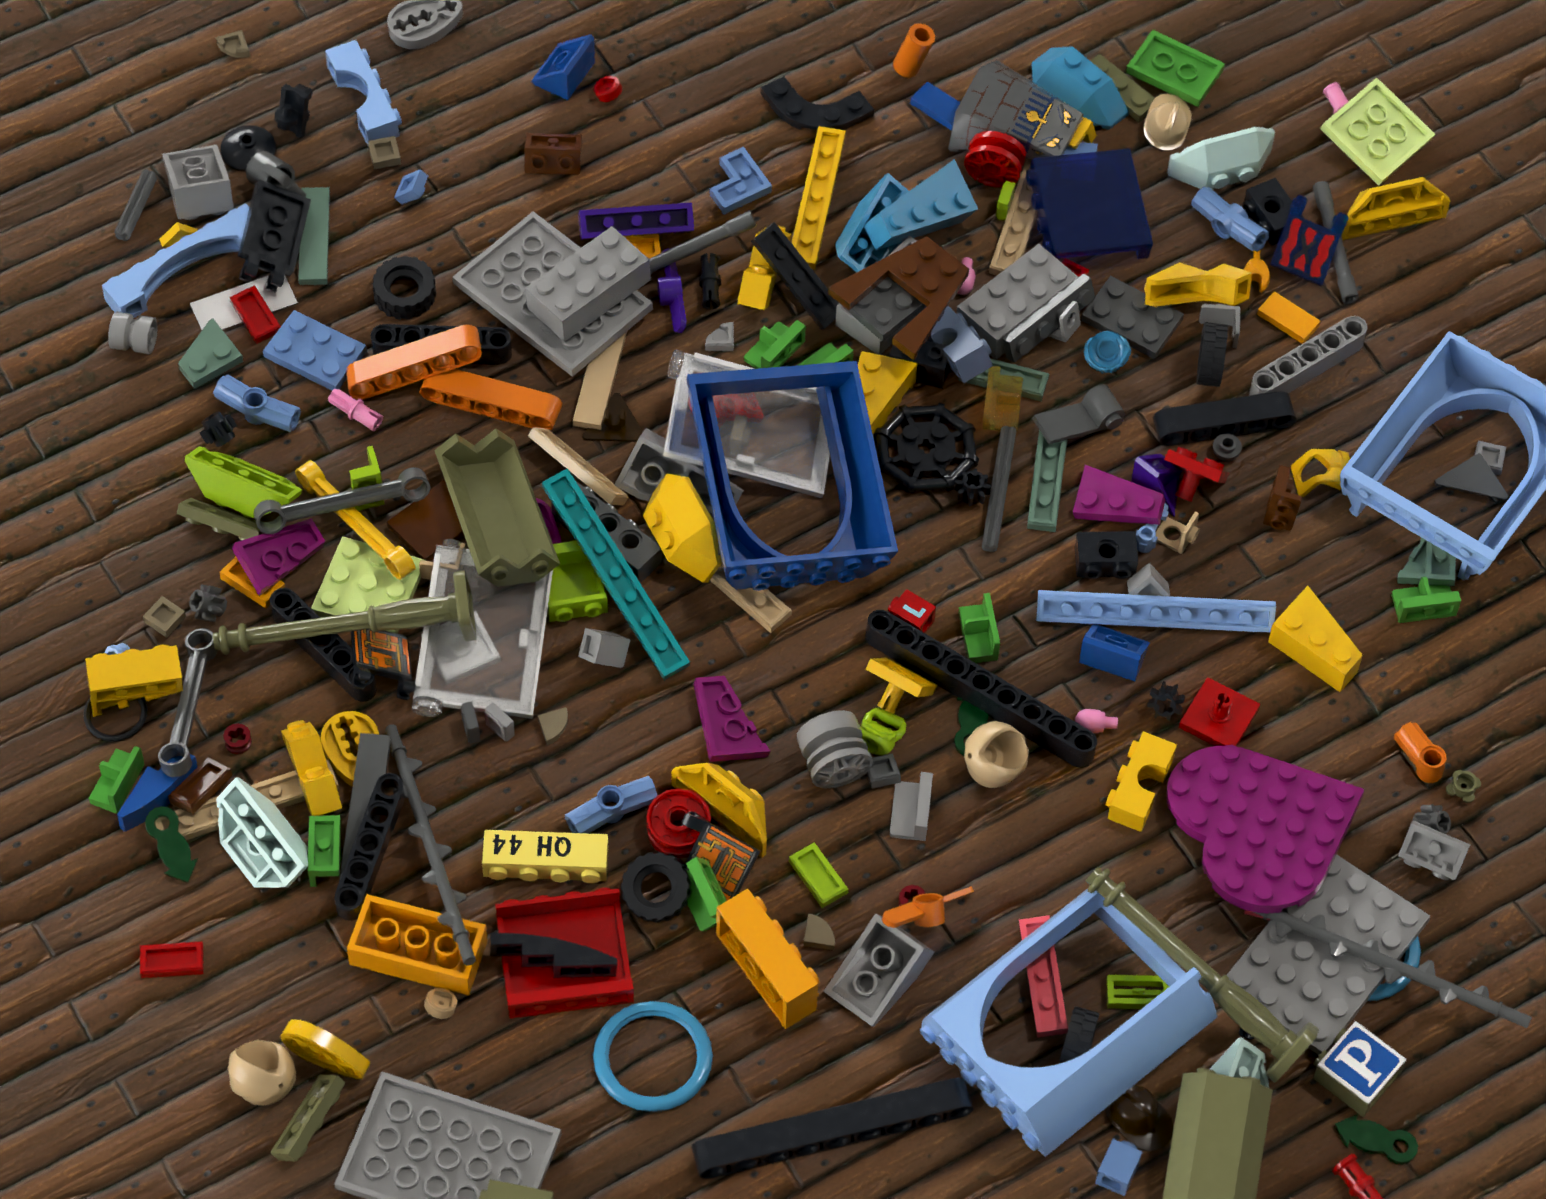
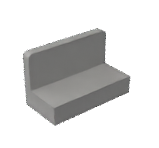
M921 772L920 783L901 781V783L895 784L890 837L926 841L933 773Z

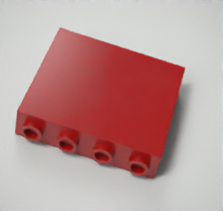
M604 887L587 893L572 891L563 896L555 897L540 895L531 900L519 901L509 899L500 904H495L498 933H518L556 938L587 946L617 958L616 976L553 978V966L521 967V956H501L509 1019L634 1003V988L628 961L619 888L611 889Z

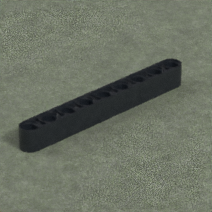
M876 610L869 614L865 634L869 645L937 684L949 693L988 713V716L998 722L1011 725L1022 733L1025 738L1078 768H1084L1092 763L1097 746V738L1093 732L890 612Z
M952 1078L707 1137L692 1144L691 1148L700 1178L711 1179L959 1119L972 1113L974 1108L965 1080L963 1078Z

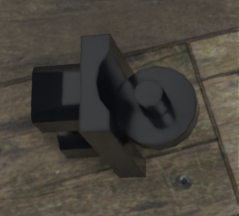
M285 84L281 88L280 106L274 116L276 123H278L277 128L292 131L299 138L305 135L306 123L310 117L308 104L312 98L311 88L302 84H297L295 87Z

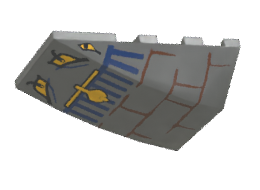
M995 60L979 68L955 112L948 149L952 152H959L960 149L969 150L970 141L976 134L983 131H997L1017 139L1026 151V158L1060 161L1084 116L1077 109L998 60Z

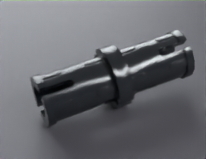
M705 253L700 257L702 275L699 277V285L702 288V306L710 310L711 299L713 301V309L720 306L719 287L721 286V276L718 275V256L710 253V263H708V256Z

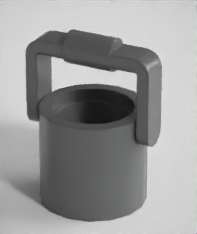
M261 151L250 159L246 169V177L250 183L255 185L261 179L306 197V193L294 182L295 171L292 166L268 151Z

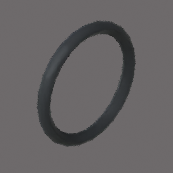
M143 697L137 699L141 706V716L135 727L124 734L107 735L99 732L91 723L90 710L92 706L89 698L84 708L85 725L95 737L112 742L128 739L135 735L146 721V701Z

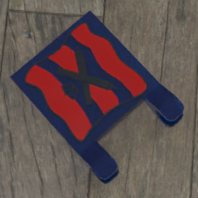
M1298 195L1292 200L1287 220L1270 265L1322 286L1349 217L1339 212L1333 217L1330 229L1306 220L1301 215L1308 200L1306 197Z

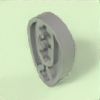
M408 0L396 5L388 15L389 36L396 45L402 48L421 49L446 36L456 27L463 16L462 3L460 0ZM413 22L415 25L418 24V26L414 27L412 24L409 23Z

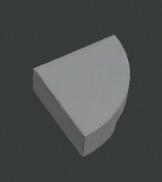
M734 322L721 324L720 328L709 334L705 343V351H734Z

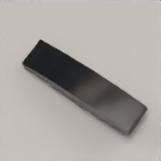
M490 933V956H521V967L553 966V978L616 976L617 958L587 946L556 938L529 934Z

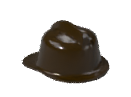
M1133 1085L1105 1108L1106 1116L1112 1125L1138 1149L1145 1151L1159 1150L1165 1147L1172 1138L1174 1127L1171 1117L1154 1098L1152 1093L1142 1086Z

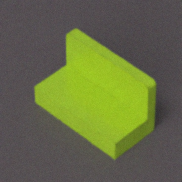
M373 446L367 447L369 466L349 470L352 490L382 483L381 472ZM382 500L355 506V508L359 511L384 505L385 503Z

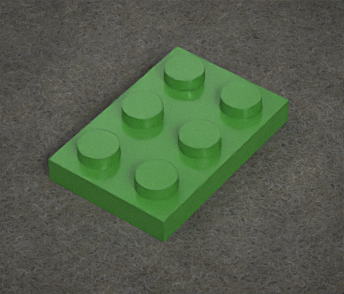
M1152 30L1128 64L1126 73L1199 107L1223 72L1225 63Z

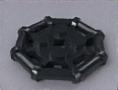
M943 403L929 406L907 407L905 404L899 406V410L881 428H877L874 433L881 473L885 472L907 488L909 493L925 490L946 489L948 492L954 490L955 480H961V472L967 473L972 468L977 467L979 463V458L976 456L974 439L976 429L974 425L966 423L948 410ZM916 417H934L933 422H914L913 420ZM941 419L957 429V431L953 433L948 431V427L940 423ZM904 421L906 426L903 428L902 433L899 436L891 434ZM963 440L965 454L956 452V442ZM888 444L896 446L897 456L893 458L889 456ZM923 445L932 447L930 453H924L923 449L918 448ZM953 463L959 464L950 474L945 472L949 464L950 466ZM902 466L903 468H905L906 466L911 470L910 473L913 475L910 477L905 472L900 470L898 467ZM920 477H938L934 479H919Z

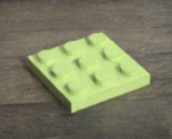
M1377 77L1324 122L1320 128L1378 186L1435 136V133Z
M342 536L311 609L319 617H328L368 611L369 606L375 607L412 599L421 579L419 563L420 560L425 559L411 556L416 569L399 580L389 571L384 560L367 543ZM385 630V631H389V632H393V633H397V634H398V631H399V630Z

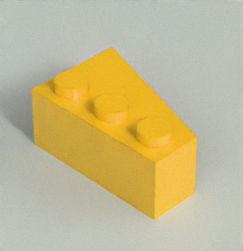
M861 351L858 370L874 438L875 430L881 428L886 423L890 413L895 407H898L902 397L916 383L918 363Z
M1308 585L1272 624L1268 642L1337 691L1341 692L1358 673L1363 656Z
M158 645L153 649L140 651L129 649L123 653L112 655L100 653L92 656V658H85L93 717L102 715L101 709L117 704L119 709L129 707L128 701L145 697L146 701L183 691L177 645Z

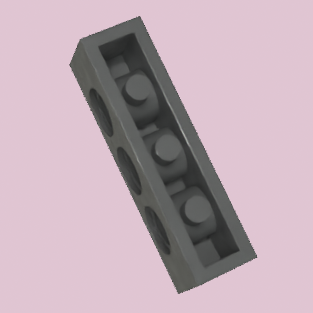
M577 482L606 530H614L608 532L641 583L662 563V550L653 536L648 537L634 521L626 520L618 514L612 504L604 503L596 497L591 488L588 486L583 487ZM551 502L555 521L570 531ZM627 546H634L635 548H633V549H628V548H625V547H627Z

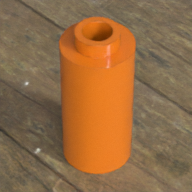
M918 23L912 25L893 61V67L899 75L910 78L916 76L935 41V33L929 26Z

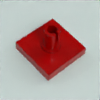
M1207 677L1181 719L1179 728L1213 746L1234 745L1237 747L1258 713L1261 704Z

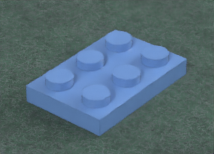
M293 310L265 347L263 355L265 358L333 391L334 389H340L347 379V367L351 363L361 360L367 352V347L365 344Z

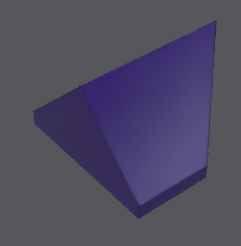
M1162 454L1138 456L1134 462L1131 482L1164 494L1165 503L1168 505L1167 511L1175 517L1177 501L1175 493L1178 490L1179 475L1182 470L1175 464L1164 460L1165 457Z

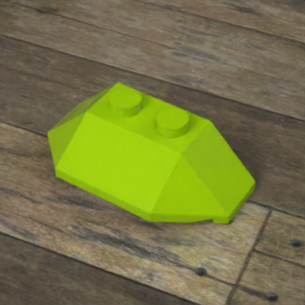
M201 446L185 456V463L205 498L215 501L219 506L234 509L248 518H254V509L262 501L275 500L282 506L291 503L302 493V489L287 478L221 452H211Z

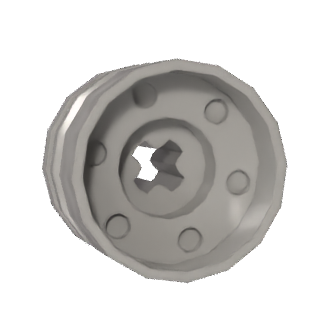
M841 710L821 714L809 720L797 732L796 739L803 757L807 760V768L811 772L812 782L817 787L826 789L847 785L861 778L872 767V756L868 752L866 742L862 739V731L858 720L852 712Z

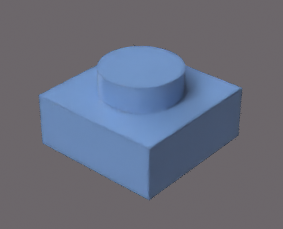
M420 169L403 176L394 198L401 204L419 199L425 191L424 185L428 175Z

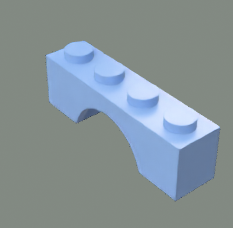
M353 40L325 50L327 68L337 87L354 88L367 97L365 103L356 110L358 128L367 145L368 141L392 136H395V138L399 137L398 125L402 124L399 112L396 108H391V99L386 88L381 89L379 85L381 84L380 77L375 68H370V59L366 49H361L357 41Z

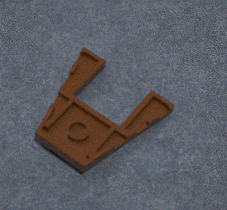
M926 236L831 285L828 288V295L850 311L887 277L892 279L927 306L892 338V344L912 360H915L921 346L930 337L935 324L944 315L949 302H952L968 277L969 268Z

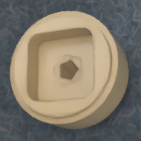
M435 988L428 992L424 1007L431 1016L446 1019L454 1014L457 998L447 989Z

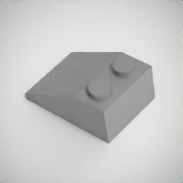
M217 145L162 154L178 219L193 220L202 215H222L234 209L230 179Z
M875 913L823 992L869 1025L875 1027L918 978L935 952L902 928L886 926L882 922V916Z

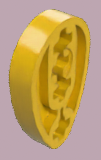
M345 711L334 715L325 723L321 732V744L327 760L329 759L333 770L348 785L353 787L357 756L351 753L350 744L346 741L345 732L340 725L346 723L350 728V735L355 740L357 751L360 733L379 735L376 724L369 716L357 711Z
M290 1020L281 1034L283 1044L290 1051L302 1059L331 1072L362 1079L370 1065L368 1059L353 1047L309 1022Z

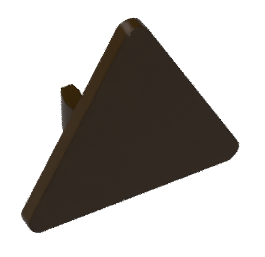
M614 393L609 399L607 409L604 410V421L601 430L587 428L583 433V439L637 442L643 430L620 393Z

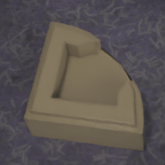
M242 30L216 37L218 47L225 54L238 58L250 57L249 48Z
M567 707L538 715V722L547 745L556 742L564 732L568 724Z
M808 913L804 946L834 950L835 937L829 924L822 918Z

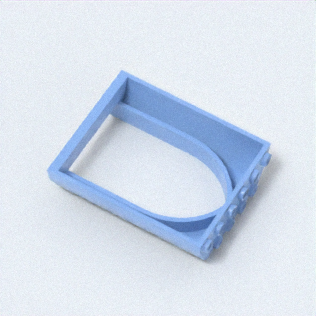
M1448 331L1341 470L1342 494L1348 496L1352 506L1349 510L1351 514L1358 517L1367 505L1461 560L1462 564L1457 577L1466 580L1470 575H1481L1490 567L1546 491V386L1539 380L1518 371L1513 365L1506 364L1497 359L1490 352L1469 343L1464 337L1457 336ZM1489 409L1508 413L1516 422L1527 444L1529 464L1527 474L1481 537L1476 540L1382 484L1416 439L1430 425L1457 412Z
M1087 889L922 1020V1027L920 1028V1032L925 1040L930 1044L935 1042L941 1049L940 1053L950 1065L955 1063L961 1069L960 1073L964 1080L970 1086L975 1084L982 1091L981 1096L985 1102L992 1108L996 1106L1002 1112L1001 1115L1006 1124L1011 1129L1017 1127L1023 1134V1140L1033 1151L1038 1149L1044 1157L1049 1155L1124 1094L1126 1090L1130 1089L1217 1018L1210 993L1205 992L1200 987L1199 979L1201 975L1194 967L1186 973L1112 904L1109 907H1105L1103 905L1105 898L1097 891L1089 893ZM1093 913L1169 986L1098 1045L1070 1061L1047 1067H1017L988 1057L984 1050L983 1029L985 1019L1000 990L1016 974Z

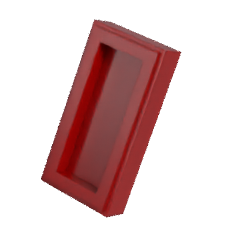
M255 285L229 297L230 303L256 344L273 337L280 329V324Z
M203 941L140 945L141 978L204 974Z

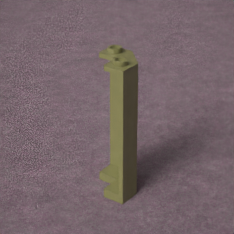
M495 428L477 444L473 445L455 433L434 450L479 576L497 587L536 582L560 564L513 439Z
M1198 1068L1196 1073H1183L1162 1199H1256L1273 1090L1261 1085V1080L1254 1077H1231L1216 1074L1215 1071L1205 1068Z

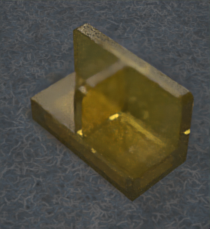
M992 366L988 371L983 429L1001 431L1003 426L1014 427L1017 432L1023 378L1000 375L1001 366Z

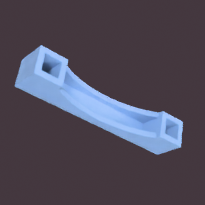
M245 203L238 208L230 210L226 215L214 222L207 223L200 230L182 237L170 247L159 250L154 256L143 262L136 263L131 269L110 278L102 285L106 303L114 313H129L135 318L148 310L146 303L151 295L165 280L177 271L210 256L239 252L249 206Z

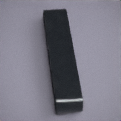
M377 325L370 334L373 355L458 326ZM476 327L479 332L482 355L479 360L470 364L501 365L507 363L512 356L510 333L506 329L499 327Z
M1284 391L1165 408L1154 414L1153 421L1160 444L1162 446H1175L1215 440L1221 434L1242 436L1282 430L1295 424L1296 416L1289 394Z
M279 588L271 594V610L273 619L277 624L320 618L291 589ZM284 605H288V606H289V607H287V608H280L281 606H284ZM337 633L293 639L353 699L365 702L371 700L376 695L377 688L374 674H371V678L365 684L364 690L352 687L354 671L352 648ZM321 643H328L326 646H318ZM340 662H348L346 665H337Z
M394 773L383 774L378 778L336 889L334 899L337 913L344 920L353 921L358 919L366 894L370 895L402 809L405 800L404 785L402 779ZM390 787L398 790L397 793L391 796L383 794V791ZM377 815H385L388 817V819L383 823H376L373 821L374 817H376ZM369 842L378 845L372 851L364 850L363 846ZM358 870L367 872L364 878L356 879L352 877L353 873ZM347 898L357 900V903L352 907L342 905V902Z

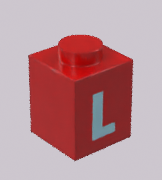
M906 589L900 598L896 596L891 601L888 612L926 633L935 622L936 606Z

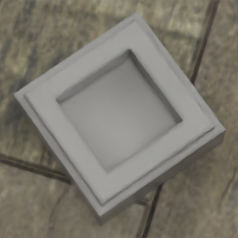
M1478 441L1475 455L1480 452L1493 473L1500 476L1506 447Z
M492 702L485 708L486 725L504 741L508 742L515 736L514 721Z

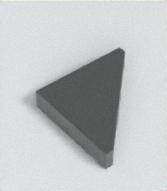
M1480 452L1434 480L1436 486L1502 499L1503 501L1509 499V495Z

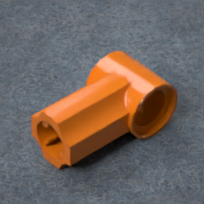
M1409 722L1403 725L1395 733L1394 740L1415 765L1416 774L1421 781L1426 783L1438 782L1445 768L1447 759L1445 751L1440 746L1434 745L1416 722ZM1427 762L1434 763L1435 766L1427 764Z

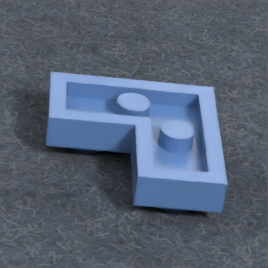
M744 147L720 157V166L730 179L710 188V196L723 214L772 192L771 183Z

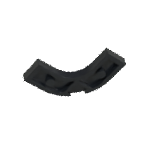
M785 76L761 87V95L774 112L784 122L799 130L802 127L818 130V126L846 130L874 116V108L860 91L837 102L821 105L803 99Z

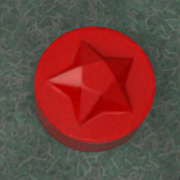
M605 76L596 82L593 90L599 101L609 102L616 99L621 94L623 88L616 76Z

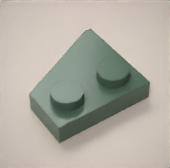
M212 318L181 358L178 365L179 370L192 387L196 389L242 363L243 357Z
M1421 537L1420 544L1410 554L1409 561L1403 570L1399 571L1397 584L1419 585L1421 577L1426 576L1429 585L1455 586L1456 558Z

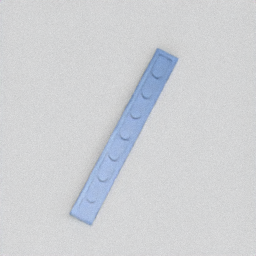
M1038 590L1036 621L1270 633L1272 624L1275 622L1276 602Z

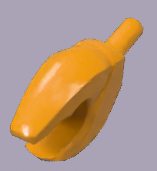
M1254 250L1253 258L1248 261L1243 270L1252 272L1251 282H1258L1260 284V293H1262L1269 285L1270 272L1265 261L1260 260V251L1256 252Z

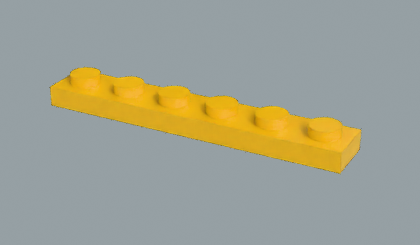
M818 126L792 239L793 246L812 270L816 269L846 133L845 130Z

